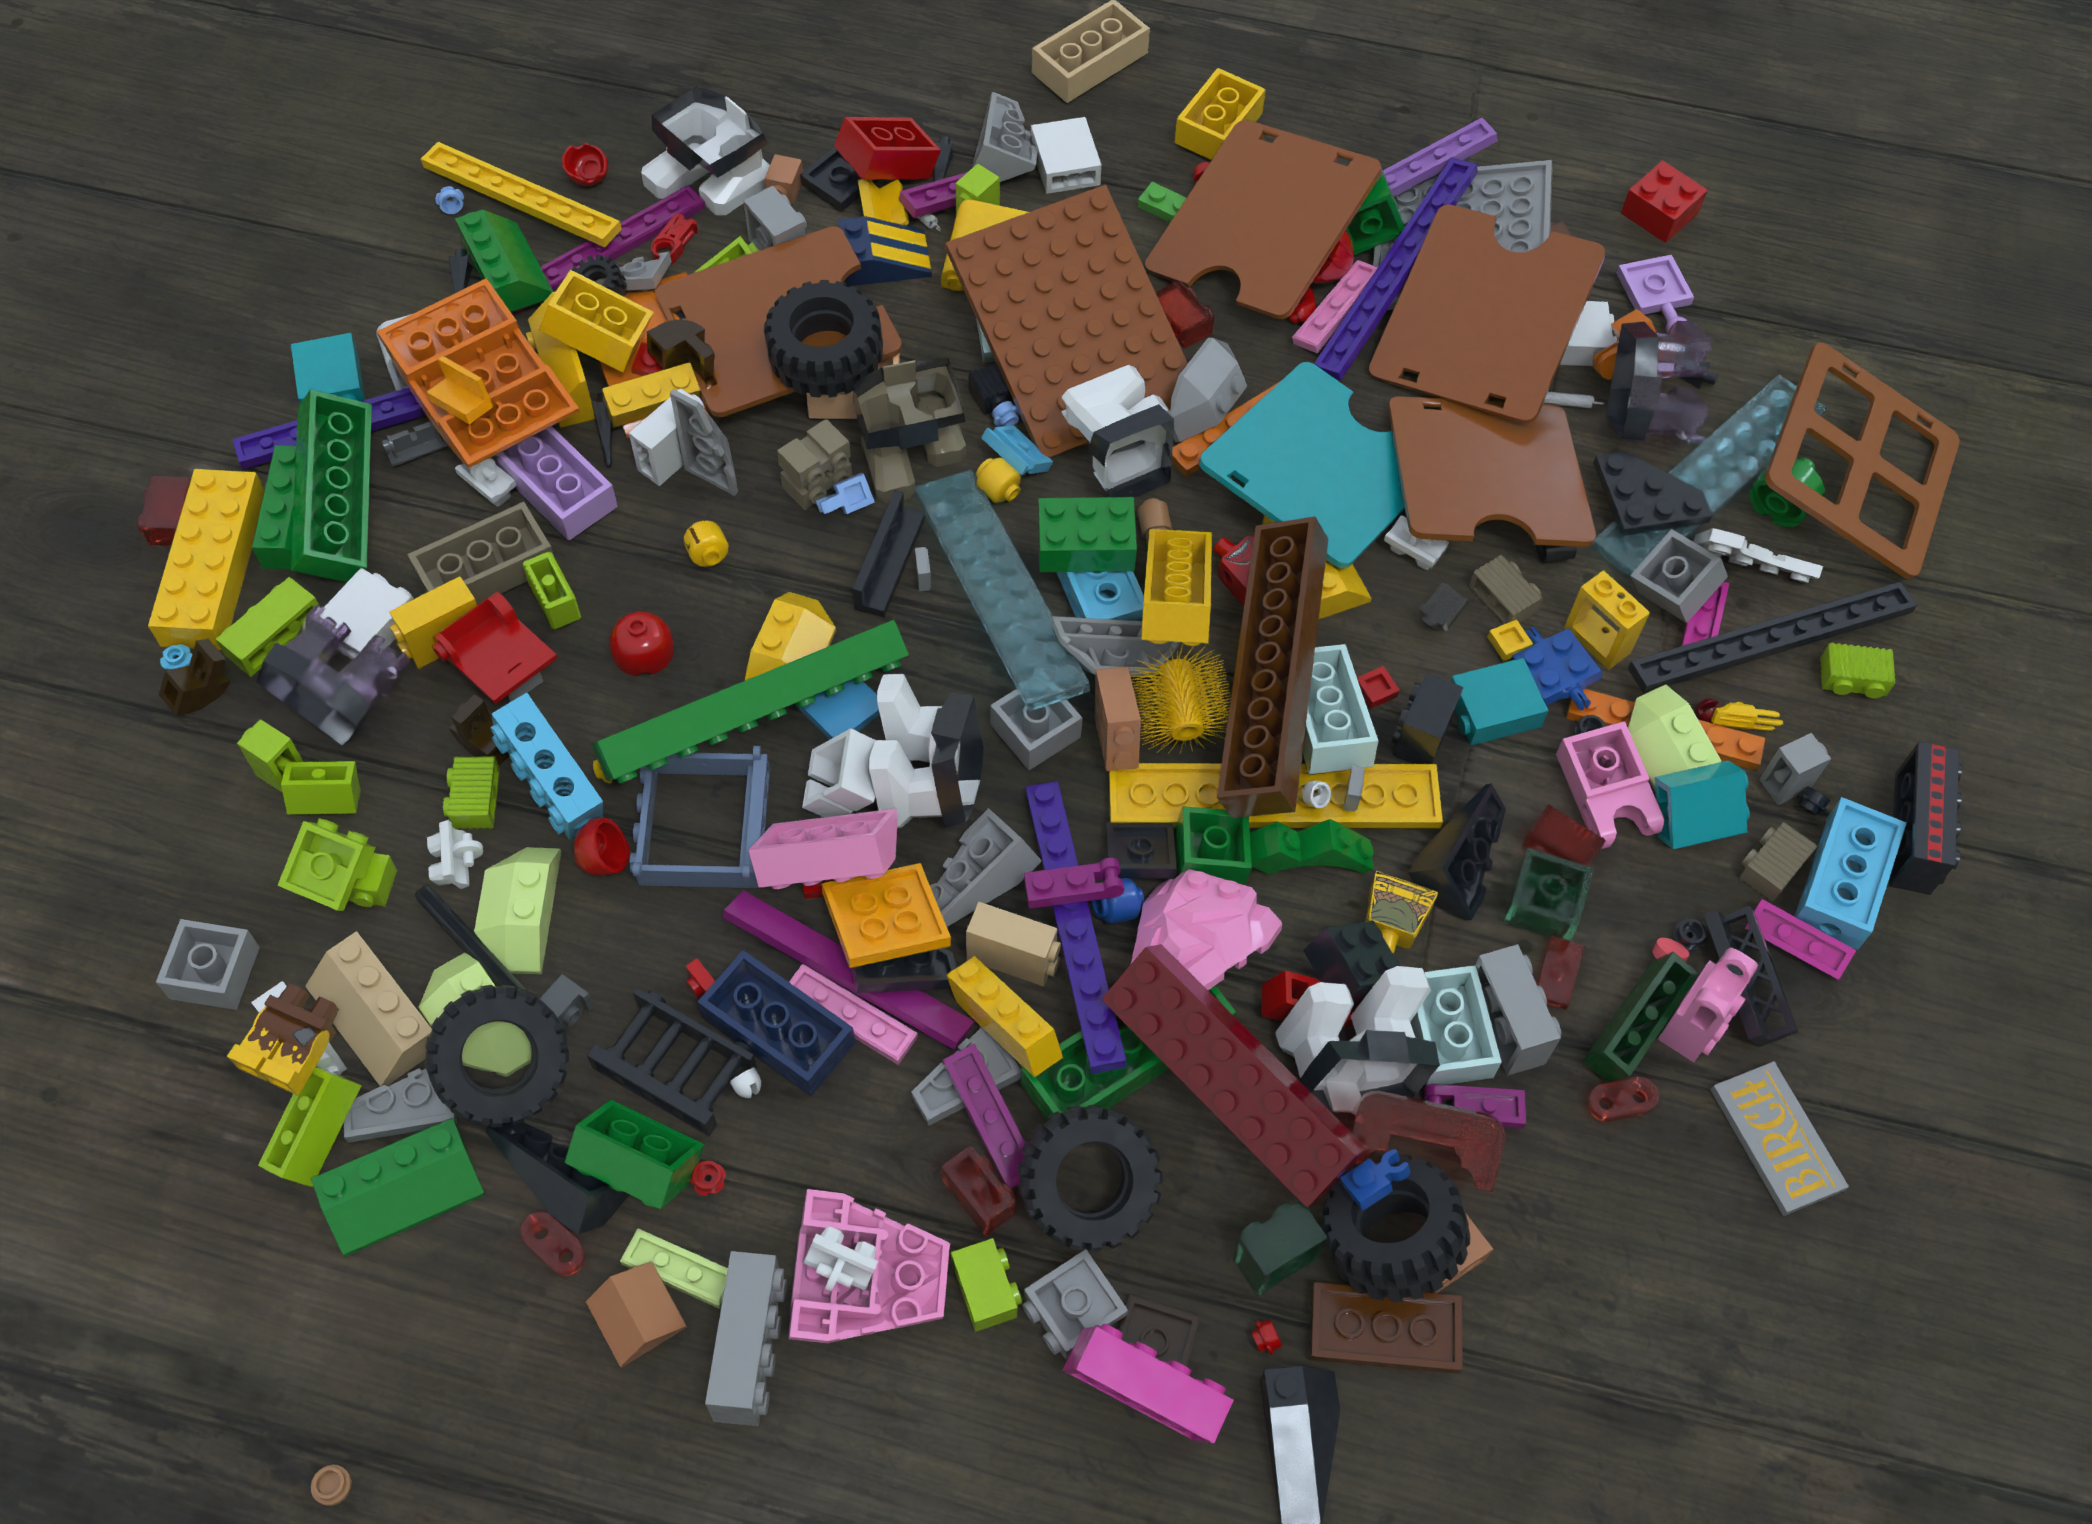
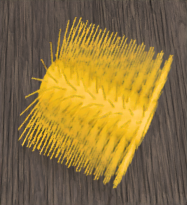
M1177 651V659H1173L1172 655V660L1170 661L1164 657L1167 661L1165 663L1156 660L1161 666H1154L1160 667L1159 669L1149 665L1147 666L1150 668H1141L1153 669L1156 672L1143 671L1144 673H1132L1146 675L1131 677L1151 678L1149 680L1136 678V680H1145L1137 682L1147 684H1141L1145 686L1143 688H1133L1144 690L1137 693L1142 695L1136 697H1143L1140 698L1143 701L1137 703H1143L1144 705H1138L1143 706L1138 709H1144L1139 711L1144 712L1140 715L1145 716L1141 721L1149 723L1142 722L1141 724L1146 725L1141 727L1149 730L1162 728L1158 731H1143L1140 733L1155 734L1162 732L1158 735L1149 736L1154 738L1167 734L1162 738L1158 737L1156 739L1160 741L1170 736L1159 744L1165 741L1167 743L1171 738H1174L1172 740L1176 739L1174 746L1181 740L1183 741L1182 747L1184 741L1186 747V740H1189L1191 745V739L1195 740L1199 736L1202 737V734L1211 735L1203 733L1204 731L1210 733L1212 731L1226 732L1209 730L1207 728L1227 727L1219 725L1211 727L1208 725L1222 723L1212 721L1228 717L1210 718L1213 716L1219 717L1216 715L1228 716V714L1220 712L1227 713L1229 711L1224 710L1230 708L1217 705L1218 703H1229L1222 702L1229 699H1222L1224 697H1221L1228 693L1219 694L1214 693L1219 692L1217 690H1208L1209 688L1223 686L1218 685L1222 682H1217L1222 679H1215L1223 676H1216L1218 674L1215 671L1209 670L1218 665L1200 668L1203 665L1217 663V661L1204 664L1203 662L1206 660L1202 659L1193 664L1194 661L1201 657L1197 658V655L1189 662V660H1186L1188 654L1184 659H1180L1181 651L1179 658ZM1216 707H1222V708H1218V709L1215 710V711L1209 710V709H1212V708L1215 709ZM1154 724H1158L1157 726H1155V727H1153V728H1147V727H1152V725H1154Z

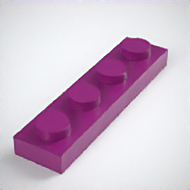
M973 1044L943 1059L942 1063L1006 1190H1009L1020 1182L1017 1166L1018 1161H1022L1024 1152L1021 1150L1025 1141L976 1045Z

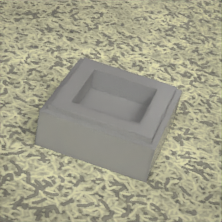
M926 547L915 548L919 591H928L931 588L928 549Z
M1352 765L1343 810L1355 812L1358 808L1364 781V767Z

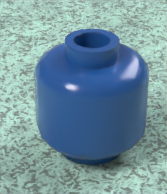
M1121 878L1124 885V893L1114 898L1091 900L1093 912L1106 924L1128 922L1138 917L1144 903V894L1142 889L1137 887L1130 878Z

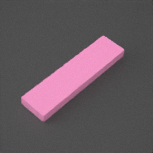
M1357 260L1348 273L1343 276L1292 336L1293 344L1318 353L1335 333L1378 267Z
M804 964L800 966L789 981L799 990L851 1025L856 1040L897 1065L900 1064L918 1038L917 1032Z

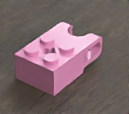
M1625 721L1563 738L1556 756L1592 842L1597 849H1605L1612 846L1617 834L1614 825V819L1626 817L1634 821L1641 833L1646 836L1662 831L1664 825L1662 812L1650 787L1648 773Z
M1734 948L1727 949L1717 964L1709 960L1663 1029L1658 1040L1692 1062H1695L1701 1053L1708 1056L1727 1030L1728 1023L1732 1017L1735 1016L1745 1001V998L1740 994L1756 972L1758 964ZM1727 964L1738 966L1743 974L1737 975L1732 973L1728 969Z

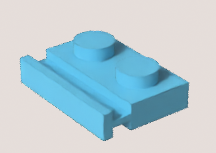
M1014 425L995 427L993 431L990 428H986L982 439L1021 475H1025V473L1048 472L1053 464V461L1043 455L1035 444Z

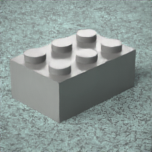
M1518 944L1479 955L1475 965L1502 1061L1501 1064L1506 1075L1545 1065L1561 1039V1028L1557 1019L1551 1017L1546 1006L1547 998L1543 988L1537 986L1532 976L1533 969L1530 959L1527 955L1522 954Z

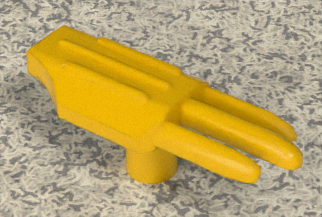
M1731 702L1723 707L1716 708L1711 719L1713 724L1741 730L1773 731L1775 729L1773 726L1783 725L1782 720L1758 717V715L1780 717L1779 712L1755 709L1753 705L1742 702Z

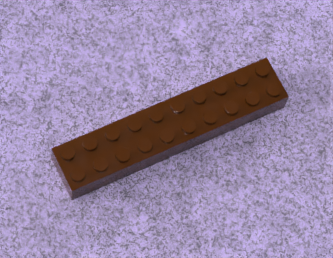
M1315 516L1257 525L1255 528L1217 799L1232 818L1295 812L1328 548V537Z

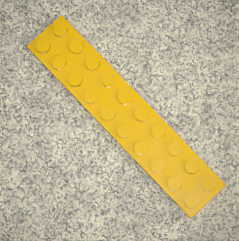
M1139 763V768L1109 771L1110 822L1173 823V828H1175L1182 806L1226 810L1217 799L1222 764ZM1301 764L1295 812L1249 816V828H1262L1274 822H1279L1289 828H1309L1328 819H1332L1347 828H1441L1443 819L1437 764H1374L1373 767H1365L1362 794L1355 812L1343 810L1351 769L1309 774L1306 764ZM1309 781H1321L1329 785L1331 798L1325 807H1311L1303 801L1302 788ZM1318 789L1314 790L1313 794L1319 793Z

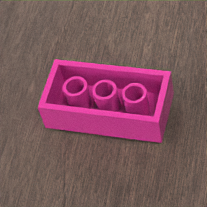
M1102 1324V1326L1095 1325V1327L1081 1330L1062 1371L1195 1442L1215 1443L1234 1401L1224 1395L1225 1387L1207 1378L1202 1381L1190 1377L1192 1370L1174 1360H1171L1170 1363L1155 1358L1158 1352L1143 1343L1137 1342L1136 1345L1128 1344L1121 1340L1124 1335L1122 1332L1107 1324Z

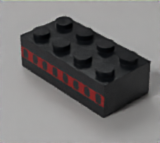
M1918 742L1895 773L1893 818L1906 822V826L1890 874V887L1931 895L1939 884L1944 883L1948 873L1952 869L1955 870L1959 864L1960 851L1956 849V839L1960 834L1961 822L1957 820V810L1961 804L1962 793L1958 791V782L1962 775L1963 765L1959 763L1958 749Z

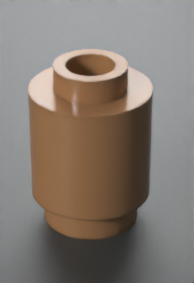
M1152 498L1144 501L1138 507L1137 513L1142 538L1146 540L1147 544L1149 541V529L1172 530L1168 506L1164 501Z

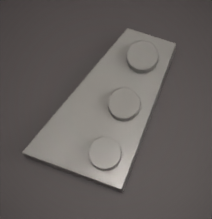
M669 251L659 253V259L645 262L643 257L634 258L632 262L622 267H618L626 279L627 289H623L624 292L627 290L649 291L656 289L672 262ZM606 278L598 279L595 282L603 285Z
M981 1026L970 1039L966 1038L955 1052L957 1053L975 1044L998 1090L1021 1079V1069L1015 1059ZM940 1063L911 1091L912 1098L928 1126L965 1108L943 1063Z
M418 1068L408 1073L407 1078L390 1086L382 1085L355 1098L344 1121V1138L350 1143L422 1131L451 1118L457 1124V1116L436 1095L429 1080L427 1070Z

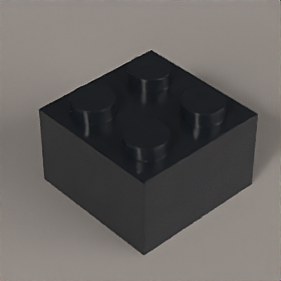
M1426 673L1422 684L1415 682L1408 699V705L1406 708L1404 707L1397 723L1398 727L1392 739V742L1397 744L1393 756L1412 764H1433L1452 721L1464 687L1430 673Z
M1374 921L1327 927L1303 950L1320 981L1324 983L1346 984L1354 1005H1359L1386 970L1400 966L1398 959L1393 955L1383 938L1381 930Z

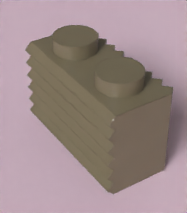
M1503 555L1476 569L1469 584L1470 590L1477 594L1482 603H1485L1486 607L1490 609V612H1493L1494 616H1497L1498 620L1502 622V625L1516 619L1521 623L1538 612L1543 600L1539 588L1533 583L1529 584L1521 575L1517 564L1512 561L1509 562Z
M1785 822L1777 830L1770 827L1759 841L1763 845L1760 851L1757 852L1755 849H1752L1741 863L1745 870L1739 877L1740 880L1745 881L1747 885H1751L1752 889H1756L1758 893H1761L1763 897L1768 898L1771 902L1777 898L1818 846Z

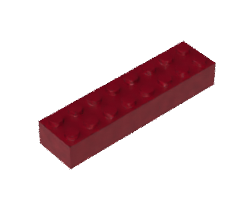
M1162 944L1145 947L1102 997V1001L1307 1208L1320 1201L1338 1182L1340 1177L1368 1149Z

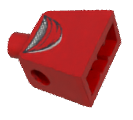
M1254 536L1245 537L1237 545L1223 537L1217 542L1213 550L1222 558L1219 564L1218 577L1244 606Z

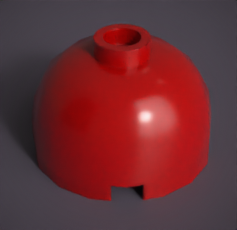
M644 611L632 612L620 618L611 630L609 648L614 664L622 672L631 676H639L638 673L647 672L650 675L656 674L667 667L673 658L674 640L671 630L659 616Z

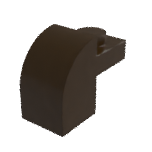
M670 320L647 331V353L664 370L686 361L691 363L692 368L703 379L714 374L715 354L710 345L705 343V329L699 324L688 320Z
M209 639L196 641L189 666L165 670L159 696L176 716L203 709L218 699L229 685L230 681L222 673L226 659Z
M474 694L467 702L462 703L456 709L455 714L451 717L453 724L449 729L458 742L474 757L495 756L500 766L509 757V753L505 752L502 754L492 739L494 734L490 729L493 726V720L490 717L484 700Z

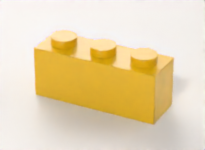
M690 362L602 388L603 400L613 428L647 418L670 398V392L673 389L678 391L681 388L690 395L694 394L700 398V388Z

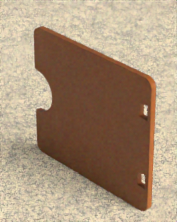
M1242 120L1233 127L1147 257L1145 266L1150 274L1188 288L1198 278L1211 271L1227 270L1233 272L1239 277L1241 283L1240 292L1236 299L1237 305L1276 319H1285L1293 313L1381 176V164L1375 158L1250 120ZM1265 134L1276 138L1273 143L1263 140ZM1339 157L1351 161L1348 166L1338 164L1337 162Z
M1444 205L1439 208L1373 355L1369 365L1370 374L1378 381L1517 422L1530 423L1537 418L1605 260V249L1599 243L1552 231L1546 241L1539 247L1527 252H1512L1503 248L1495 238L1496 216L1455 205ZM1404 371L1419 375L1417 382L1402 379ZM1490 396L1505 400L1504 407L1501 408L1487 404Z
M835 226L827 227L663 283L657 287L655 292L656 298L667 321L675 320L672 313L682 310L685 317L682 320L692 321L705 329V343L710 345L715 354L714 374L711 376H713L717 385L707 388L703 378L694 369L693 371L702 397L713 416L725 417L795 392L793 386L791 388L786 387L772 371L764 334V323L767 320L766 315L772 306L775 307L774 302L781 295L785 297L787 291L793 287L798 289L803 287V283L809 281L812 284L820 283V280H829V283H836V281L844 282L850 274L861 269V264L842 229ZM883 305L876 308L881 322L883 361L898 355L902 350V342ZM821 331L808 336L802 343L814 347H826L842 341L847 335L836 331Z
M1397 396L1390 400L1388 411L1408 528L1411 535L1419 539L1473 542L1474 530L1478 525L1489 520H1504L1523 528L1533 539L1534 545L1589 547L1594 543L1596 531L1566 413L1561 407L1543 404L1534 421L1521 423L1439 398ZM1496 401L1487 402V404H1491L1501 408L1504 407L1505 403ZM1424 407H1438L1440 410L1424 409Z

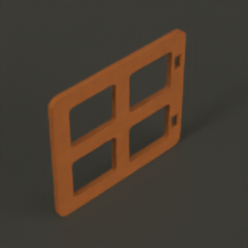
M1820 342L1811 348L1768 464L1765 481L1772 490L1902 577L1912 579L1921 571L1960 440L1957 433L1826 343ZM1842 366L1855 374V376L1853 377L1842 370ZM1827 371L1870 400V405L1857 441L1819 416L1814 410ZM1892 415L1924 435L1934 444L1923 484L1918 483L1880 456V450ZM1917 417H1918L1919 419H1921L1922 421H1924L1925 423H1927L1929 426L1926 427V426L1923 425L1921 422H1919L1918 420H1916ZM1805 432L1846 458L1849 462L1836 504L1792 475V468ZM1871 477H1874L1914 505L1915 510L1902 549L1859 520V513Z

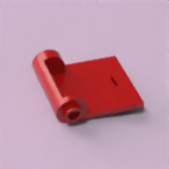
M497 591L434 635L433 641L435 644L431 646L440 660L443 662L445 660L450 661L494 704H497L558 659L555 652L518 620L512 606Z

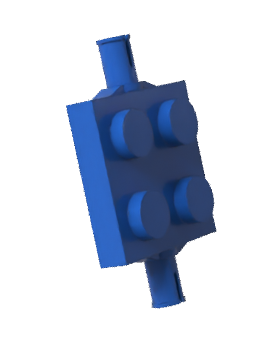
M1530 627L1531 631L1528 628L1525 632L1533 645L1512 655L1513 660L1524 658L1546 706L1557 700L1570 697L1579 710H1584V706L1588 708L1591 701L1583 693V690L1588 685L1602 679L1600 668L1569 628L1545 639L1542 638L1535 627Z

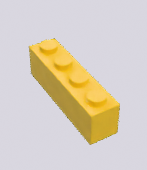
M975 956L947 974L956 1003L1034 1078L1063 1058L1054 1028Z

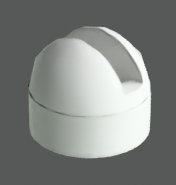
M1309 781L1302 788V799L1311 807L1323 808L1330 801L1331 790L1325 782ZM1318 789L1319 793L1313 794L1314 790Z
M755 1068L741 1073L730 1081L734 1091L740 1097L751 1098L752 1093L758 1094L761 1089V1079Z

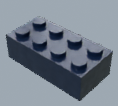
M744 950L740 952L698 1001L701 1016L705 1021L734 1042L741 1041L753 1050L755 1057L809 1096L815 1093L855 1044L854 1031L851 1025Z

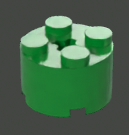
M1807 458L1796 459L1792 468V475L1823 496L1825 488L1820 476L1814 470V463ZM1766 467L1749 492V499L1753 508L1761 516L1766 513L1773 517L1772 523L1781 527H1795L1808 516V513L1772 490L1766 484Z

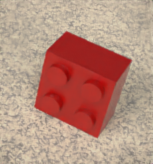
M1662 160L1629 189L1621 214L1664 243H1667L1699 214L1708 189Z

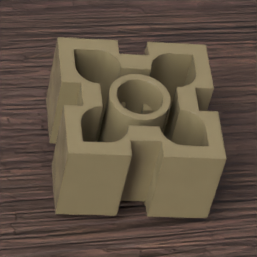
M827 419L809 429L807 436L802 440L795 438L777 450L779 466L784 470L780 473L782 488L804 510L816 504V500L826 497V491L830 488L834 491L833 484L852 477V467L849 462V457H851L849 441Z

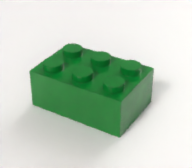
M1134 497L1039 498V572L1135 571L1137 544Z
M609 1100L576 1125L565 1163L576 1168L583 1175L593 1176L607 1183L612 1189L630 1194L640 1199L643 1204L661 1210L691 1184L690 1180L693 1170L700 1162L705 1144L613 1100Z

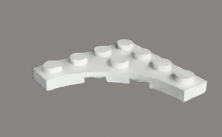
M1715 528L1696 534L1693 540L1694 543L1718 557H1721V555L1729 556L1728 562L1746 567L1755 563L1760 565V571L1778 575L1779 570L1791 573L1790 579L1809 583L1810 578H1820L1823 566L1786 555L1778 554V556H1775L1768 549L1754 544H1750L1746 548L1748 543L1745 540V536Z

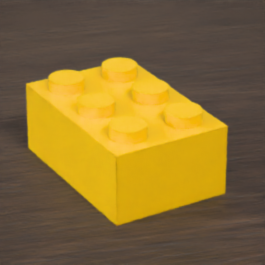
M1217 68L1178 116L1174 143L1212 160L1238 122L1242 120L1256 122L1263 112L1266 89Z
M570 270L548 303L539 331L610 367L624 372L643 340L654 312Z

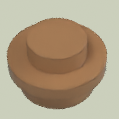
M328 1465L321 1468L311 1482L312 1496L317 1502L325 1506L341 1503L350 1493L352 1486L351 1476L346 1469L339 1465Z

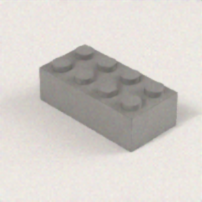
M731 1251L705 1401L713 1422L759 1426L760 1416L767 1415L770 1392H766V1377H773L776 1355L772 1353V1339H779L781 1316H778V1302L785 1301L787 1279H784V1269L779 1268L776 1255Z

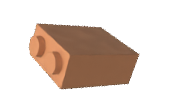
M1129 668L1096 669L1094 718L1106 771L1139 768L1141 718Z

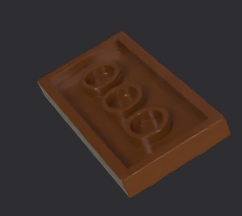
M1314 1282L1312 1285L1310 1360L1460 1374L1463 1370L1462 1296L1424 1292V1297L1413 1300L1412 1297H1405L1403 1302H1391L1389 1297H1384L1383 1301L1369 1298L1367 1291L1364 1294L1358 1293L1351 1288V1285Z

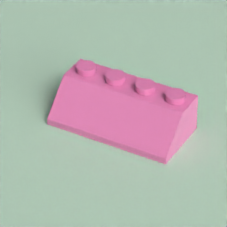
M889 809L772 824L748 850L758 886H772L773 889H782L794 883H803L805 886H811L820 883L822 880L834 879L835 882H845L856 876H866L868 879L883 876L896 859L897 810Z

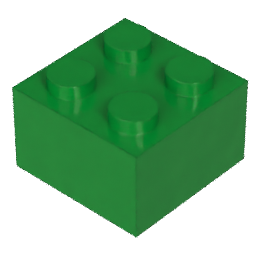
M1383 171L1346 229L1353 244L1354 255L1399 237L1405 228L1400 209Z
M1182 806L1175 827L1177 876L1191 869L1245 885L1252 869L1249 817L1232 818L1226 810Z

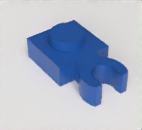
M1392 1149L1383 1155L1379 1164L1375 1165L1371 1159H1368L1340 1177L1342 1187L1363 1211L1393 1192L1391 1181H1401L1410 1175L1409 1164L1404 1162L1400 1166L1393 1167L1395 1163L1400 1161L1397 1150Z

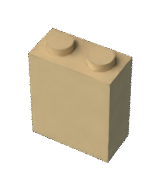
M978 902L966 930L967 960L975 956L986 967L1041 986L1045 985L1048 975L1054 977L1060 961L1058 954L1061 943L1057 942V928Z

